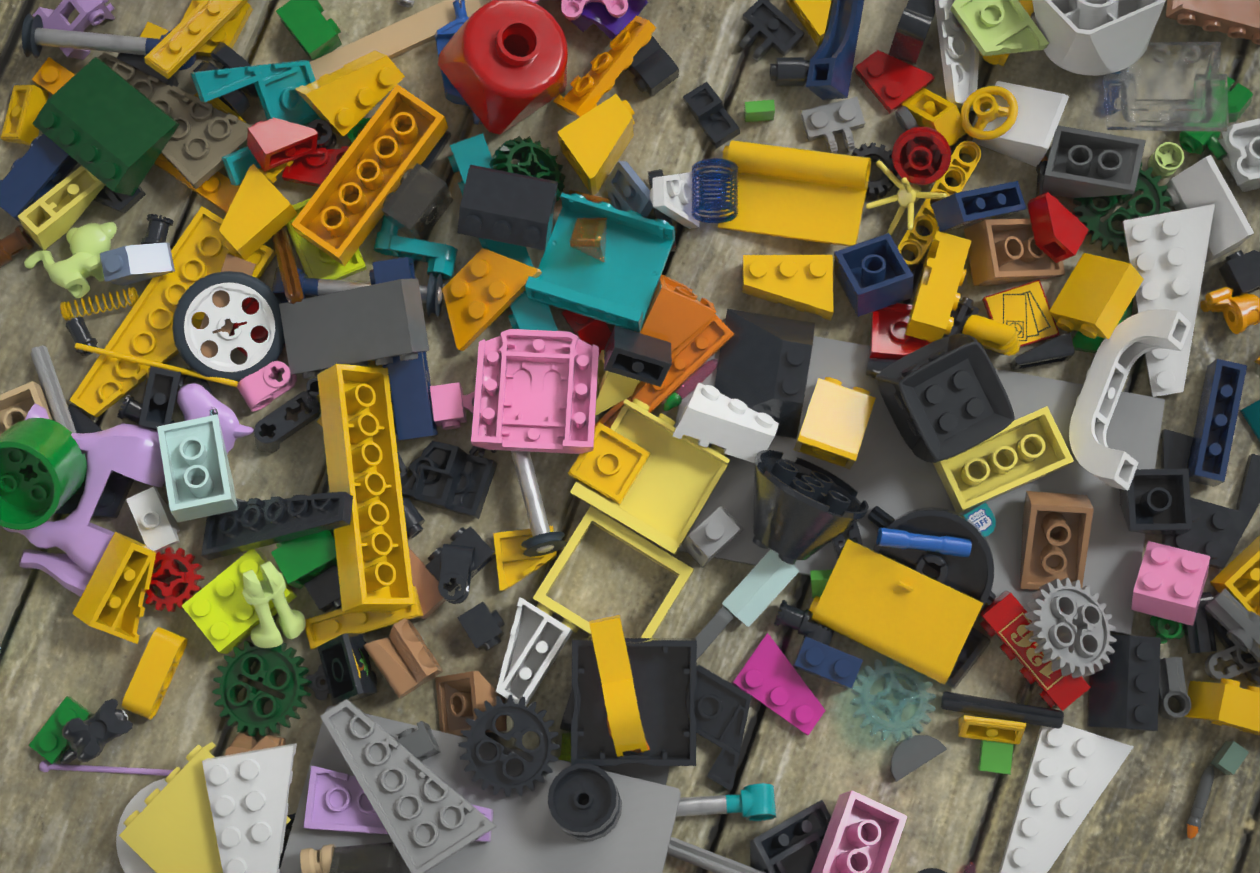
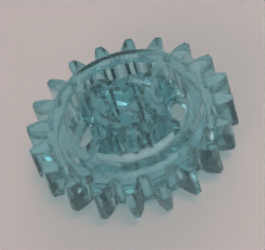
M889 657L886 659L885 666H883L879 659L875 660V670L868 665L865 666L863 671L867 677L858 675L856 681L861 686H853L851 692L859 697L850 701V705L860 707L853 716L864 717L860 727L865 728L871 725L870 736L873 737L880 731L883 742L892 734L894 742L898 743L901 733L907 740H910L913 737L911 729L920 734L923 731L920 722L927 725L931 722L930 717L925 713H933L936 709L933 705L928 704V702L936 698L935 694L927 693V690L933 683H923L924 674H915L913 669L905 668L899 662L897 665H894L893 659ZM885 677L884 690L875 695H869L872 684ZM897 678L910 685L914 692L903 688ZM890 694H893L895 699L900 700L895 706H893L891 700H887ZM909 705H916L912 718L902 722L903 708ZM872 707L883 711L889 722L881 719Z

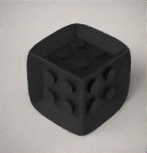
M953 334L936 340L897 360L876 375L881 396L902 438L917 458L929 463L943 461L963 453L1001 432L1015 420L1011 402L991 360L977 340L970 335Z

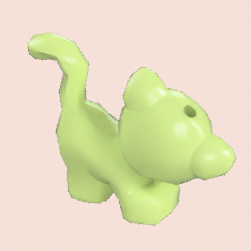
M108 222L103 224L88 223L79 228H71L67 232L66 238L70 244L72 257L55 263L50 251L38 249L26 258L24 265L26 268L32 269L42 260L52 282L67 289L75 298H81L90 290V285L86 278L93 276L101 282L105 280L100 253L110 250L111 239L117 231V226L114 222Z

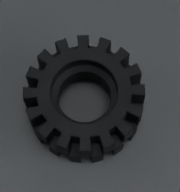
M865 143L860 146V149L856 147L853 150L851 156L871 158L872 162L880 160L898 177L892 162V151L890 149L887 152L885 145L881 144L879 148L876 147V143H871L870 146H866ZM882 172L880 179L868 182L865 199L867 200L868 196L872 197V200L877 199L879 195L881 197L885 196L888 191H891L894 183Z

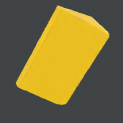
M14 85L1 140L31 145L32 141L38 137L40 131L32 123L48 100L49 93L35 85Z
M963 715L958 720V737L1020 744L1026 723Z

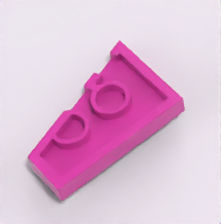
M767 633L733 683L808 736L826 710Z

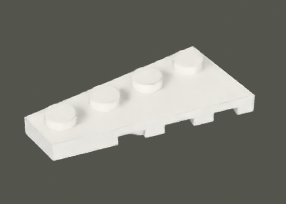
M934 0L946 99L961 109L969 95L977 90L979 49L950 10L955 0Z

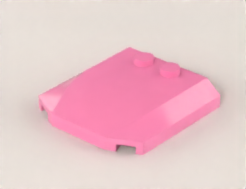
M509 329L501 332V335L488 341H485V339L479 341L471 436L472 445L487 450L568 454H581L593 451L599 347L594 344L591 346L580 340L579 336L564 331Z

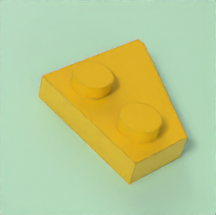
M549 526L550 532H554V527ZM531 528L493 533L500 591H506L557 557L556 551L532 557L523 554L526 548L522 547L521 544L533 537Z

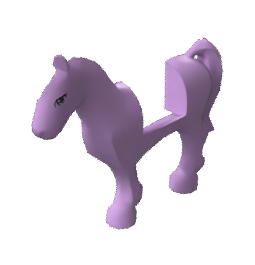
M192 383L179 389L177 403L184 415L185 421L212 415L219 416L227 454L233 448L237 438L248 436L254 432L253 428L239 424L235 413L212 396L203 386ZM35 403L25 420L34 417L49 419L45 408ZM123 423L95 433H72L71 436L78 444L82 454L85 453L87 462L85 487L78 507L64 520L46 521L32 529L14 530L3 527L7 532L24 535L38 548L58 547L65 551L66 554L24 549L19 559V566L24 569L34 568L42 570L53 577L64 588L81 597L114 535V532L90 523L111 471L113 470L155 487H162L165 483L158 430Z

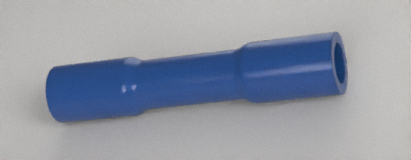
M881 527L878 529L876 539L877 546L918 549L960 557H969L972 548L970 539L922 535Z

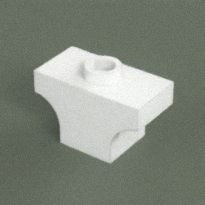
M153 486L126 499L144 543L148 548L157 553L180 542L177 532L180 530L176 520L170 512L169 504L164 502L156 487Z

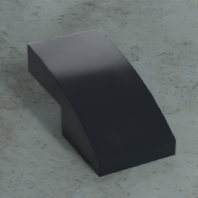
M708 82L703 83L683 96L687 107L716 149L740 134V128L724 109L722 100Z

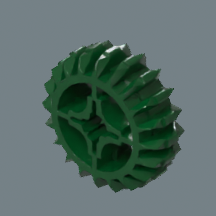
M518 136L513 140L505 141L494 152L493 158L490 160L489 166L491 169L557 181L556 202L560 199L561 193L565 188L563 182L566 176L560 173L563 165L556 163L558 155L552 156L549 153L550 147H541L540 140L533 143L530 136L524 139ZM513 159H516L518 163L511 164V161Z

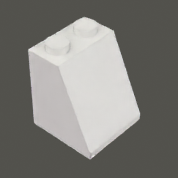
M997 81L995 86L1007 89L1016 98L1018 104L1017 119L1011 129L1002 136L991 140L973 138L972 142L1036 167L1049 149L1069 96ZM993 95L999 106H1009L1003 97ZM976 115V117H975V120H974L972 126H974L975 123H976L977 120H978L977 115ZM997 117L995 120L988 122L983 131H991L1000 127L1007 117Z

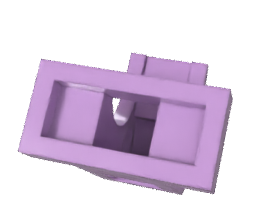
M63 0L55 10L39 7L33 16L40 15L43 28L84 32L90 24L93 26L99 25L105 18L114 20L115 17L111 11L115 8L111 3L107 6L104 5L108 0ZM76 8L80 14L70 24L68 22L69 15ZM59 47L67 57L82 60L91 52L85 49Z

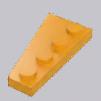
M636 15L610 42L612 49L609 52L598 54L590 62L592 69L582 78L578 75L570 83L573 88L567 95L563 97L559 94L553 102L561 109L578 118L595 108L604 93L609 92L613 88L615 79L619 74L632 64L633 57L639 49L650 41L651 34L656 27L649 20Z

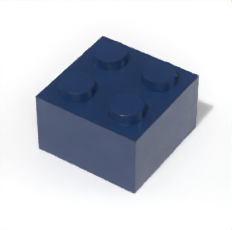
M889 233L834 252V274L858 317L913 298L914 276Z

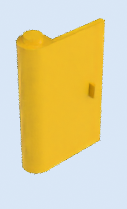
M734 140L730 142L729 146L725 145L722 161L727 163L729 173L718 228L848 247L857 244L870 177L871 158Z
M847 539L821 597L815 596L809 611L813 614L811 620L945 685L983 603Z

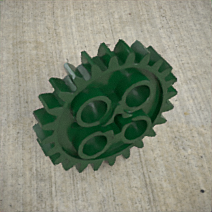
M1141 162L1135 193L1142 190L1143 194L1131 199L1126 210L1120 207L1104 222H1101L1100 218L1113 212L1117 202L1122 205L1134 194L1073 199V203L1079 206L1074 208L1072 213L1073 215L1081 216L1079 220L1089 229L1086 235H1093L1090 242L1091 245L1100 240L1102 242L1101 250H1104L1109 244L1112 245L1113 253H1116L1118 247L1123 246L1124 252L1127 254L1124 230L1117 231L1111 226L1113 221L1123 222L1124 220L1171 212L1170 208L1164 206L1170 203L1171 197L1162 196L1168 189V186H1158L1162 176L1159 175L1152 178L1150 176L1153 170L1152 167L1144 172L1141 170ZM1097 198L1104 199L1108 206L1098 208L1094 205L1093 200ZM1145 204L1149 207L1150 212L1147 214L1139 213L1135 205Z
M246 640L244 641L245 650L236 646L233 647L236 656L233 658L225 655L224 658L228 665L226 667H217L223 675L222 677L213 678V681L220 683V688L213 690L212 693L221 696V699L217 700L214 705L224 707L219 716L223 718L230 717L227 725L230 727L238 725L237 732L243 733L248 730L249 736L256 737L259 731L260 735L265 737L269 735V730L271 729L273 733L280 734V724L286 728H291L289 718L300 719L296 711L297 708H307L306 704L301 700L302 697L311 696L309 692L304 691V687L312 684V681L303 678L310 670L306 667H299L305 659L301 656L294 657L297 650L292 647L286 650L287 643L283 642L281 645L272 648H260ZM259 660L261 664L260 670L256 674H252L251 666L255 661ZM282 672H286L287 680L284 685L279 687L277 685V678ZM244 675L260 682L269 688L285 694V698L283 700L272 694L241 681L239 677ZM246 688L247 697L239 703L238 693L241 689ZM272 700L273 710L268 715H265L264 705L267 701Z

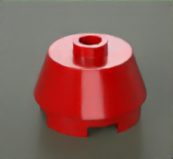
M914 127L902 133L896 140L892 150V162L895 170L902 178H907L913 184L926 185L939 180L947 172L951 162V149L946 138L938 131L929 127Z

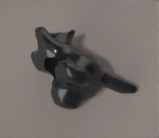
M116 699L105 701L89 719L81 720L78 717L71 719L65 724L62 729V736L67 739L70 748L63 754L60 760L61 764L66 765L76 758L81 762H88L99 756L108 742L128 733L132 729L133 724L128 720L127 713L124 710L117 709L118 702Z

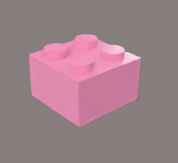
M1148 541L1133 590L1131 610L1193 626L1208 575L1210 556Z

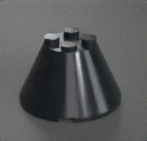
M763 450L755 458L753 533L755 536L752 541L757 546L764 549L770 548L779 553L778 557L782 561L793 565L796 560H807L866 515L869 509L866 500H863L861 503L856 498L858 491L836 475L802 458L797 457L796 461L793 462L782 458L783 452Z

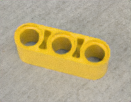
M157 627L147 644L122 701L123 709L149 720L153 719L184 654L188 641L187 638Z

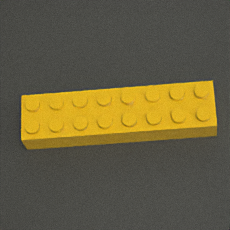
M335 364L317 374L329 491L330 493L347 492L353 496L350 525L334 529L342 612H395L415 604L388 368Z

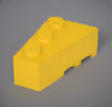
M374 50L343 65V68L330 74H324L318 80L305 86L297 87L295 90L322 120L330 124L333 132L344 137L405 76L387 55Z
M743 255L742 293L773 303L794 307L795 310L813 313L831 321L834 313L833 255Z
M115 532L72 614L88 626L138 644L140 635L137 634L140 617L144 616L145 607L142 605L145 590H149L156 552L134 539Z
M1260 535L1210 581L1211 585L1219 593L1226 589L1248 612L1252 611L1259 616Z
M1221 678L1220 683L1190 681L1187 695L1191 700V709L1183 717L1212 721L1211 724L1219 726L1223 724L1260 736L1259 687L1247 686V689L1240 688V682Z

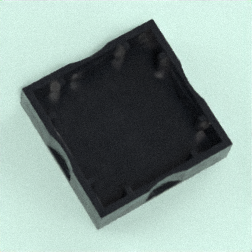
M572 638L571 766L578 763L593 764L595 766H616L625 763H643L651 766H696V719L694 709L695 688L697 685V640L695 638H625L640 719L650 750L640 753L626 751L623 752V756L617 757L614 742L609 735L606 723L607 711L592 638Z

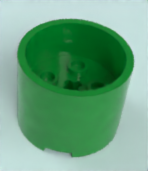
M34 417L15 423L0 435V526L14 530L38 527L49 520L81 487L87 469L85 453L82 454L78 444L71 436L72 432L65 426L50 419Z

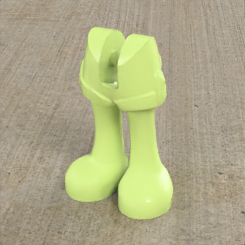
M271 561L260 565L264 578L260 582L252 569L243 573L244 588L242 594L245 601L254 606L260 624L252 629L251 639L254 645L260 648L277 647L283 643L282 636L276 627L269 608V600H272L279 615L278 622L285 637L294 639L306 627L304 614L299 610H291L284 594L286 580L283 574L275 568Z

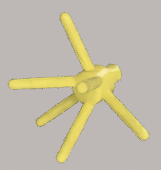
M878 160L876 165L899 190L896 195L868 203L866 208L871 209L898 201L900 207L887 231L892 236L906 207H908L907 228L912 230L914 203L919 198L944 199L947 197V194L921 192L919 185L910 184L907 178H902L900 181Z

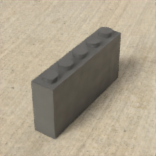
M398 279L306 298L302 302H296L295 304H290L289 302L279 304L289 369L291 374H303V379L317 377L321 370H326L335 364L369 367L368 362L375 361L376 366L394 363L393 357L400 356V361L418 359V353L430 351L418 279Z

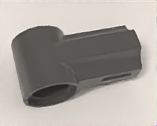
M1182 657L1160 659L1158 713L1161 717L1169 720L1183 717L1191 709V700L1186 692ZM1170 697L1176 698L1180 704V709L1177 713L1172 712L1168 708L1167 704Z

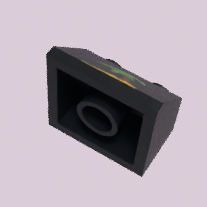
M345 633L318 646L332 705H338L346 699L354 701L366 698L378 692L376 687L377 677L371 668L369 654L363 646L367 643L364 641L362 633Z

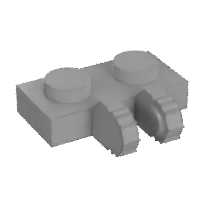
M858 97L801 111V118L808 141L825 138L829 153L837 154L838 147L834 135L842 133L847 151L855 149L851 130L862 128L865 125Z

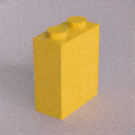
M1083 253L1049 313L1056 319V325L1064 331H1079L1092 339H1095L1096 336L1109 339L1144 279L1131 263Z

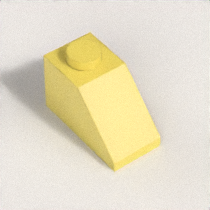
M604 350L601 351L598 361L595 416L632 396L637 384L641 382L604 370Z

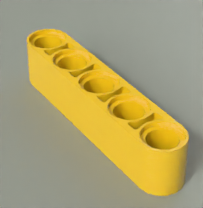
M972 141L961 142L951 155V162L947 172L936 181L930 192L946 193L947 197L954 193L962 192L981 158L980 147ZM959 154H969L973 161L970 163L963 162ZM952 177L956 179L958 186H948L945 178ZM925 199L914 218L913 229L907 230L897 247L900 253L904 250L914 253L915 260H905L911 271L919 265L932 243L936 231H939L930 203L942 199ZM925 226L928 228L930 235H919L916 227Z

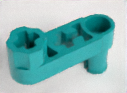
M389 207L383 216L381 230L377 232L373 250L377 253L393 257H410L416 261L428 262V275L432 273L433 277L437 278L441 274L444 280L452 279L458 249L446 244L398 236L403 212L397 208Z

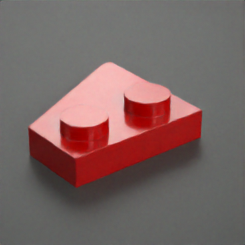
M879 50L855 66L854 69L889 114L920 90L931 84L935 79L932 74Z

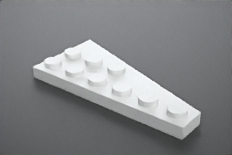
M1215 204L1123 221L1129 263L1132 264L1144 279L1135 294L1138 313L1152 309L1176 310L1192 323L1182 351L1160 348L1145 353L1152 397L1184 391Z
M1065 724L1059 729L1040 726L998 873H1047L1134 746Z
M297 743L207 758L202 761L223 873H280L279 862L283 850L289 806L287 802L289 787L292 783V765Z

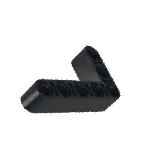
M934 0L908 1L896 29L888 55L916 65L936 12Z

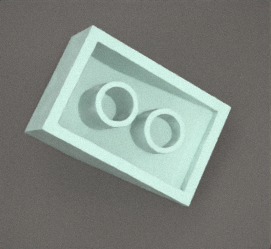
M212 415L158 426L157 430L169 507L176 521L183 522L238 510L219 416Z

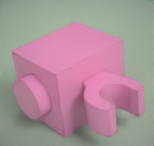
M459 382L430 386L434 422L437 426H442V429L449 430L459 428L460 423L467 422L465 409L473 414L475 391L468 395H463V388Z

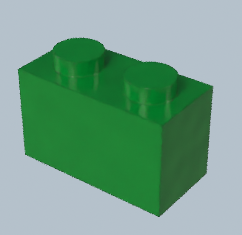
M290 0L277 9L276 13L283 25L312 61L331 53L342 45L338 36L341 30L332 18L326 20L321 14L324 9L318 0Z

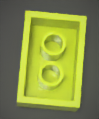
M258 549L247 551L182 605L219 653L228 654L231 652L233 647H237L249 637L252 629L260 624L254 606L248 604L242 594L244 588L243 573L252 569L259 582L264 579L260 565L268 562V559ZM286 583L284 594L289 604L297 595ZM269 600L268 604L273 617L277 614V610L273 601Z

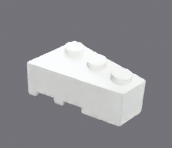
M698 382L672 437L681 439L683 435L699 439L698 445L707 448L709 443L725 448V454L755 463L757 454L768 449L775 437L779 423L775 422L766 413H758L748 408L744 402L738 399L728 398L715 387Z

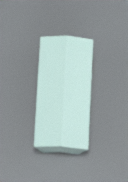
M771 549L722 603L748 627L799 572L794 564L782 561L778 557L779 553Z

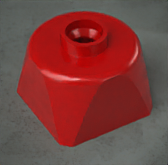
M493 0L485 4L466 20L439 54L438 66L491 133H504L566 91L568 50L564 32L546 9L529 0Z

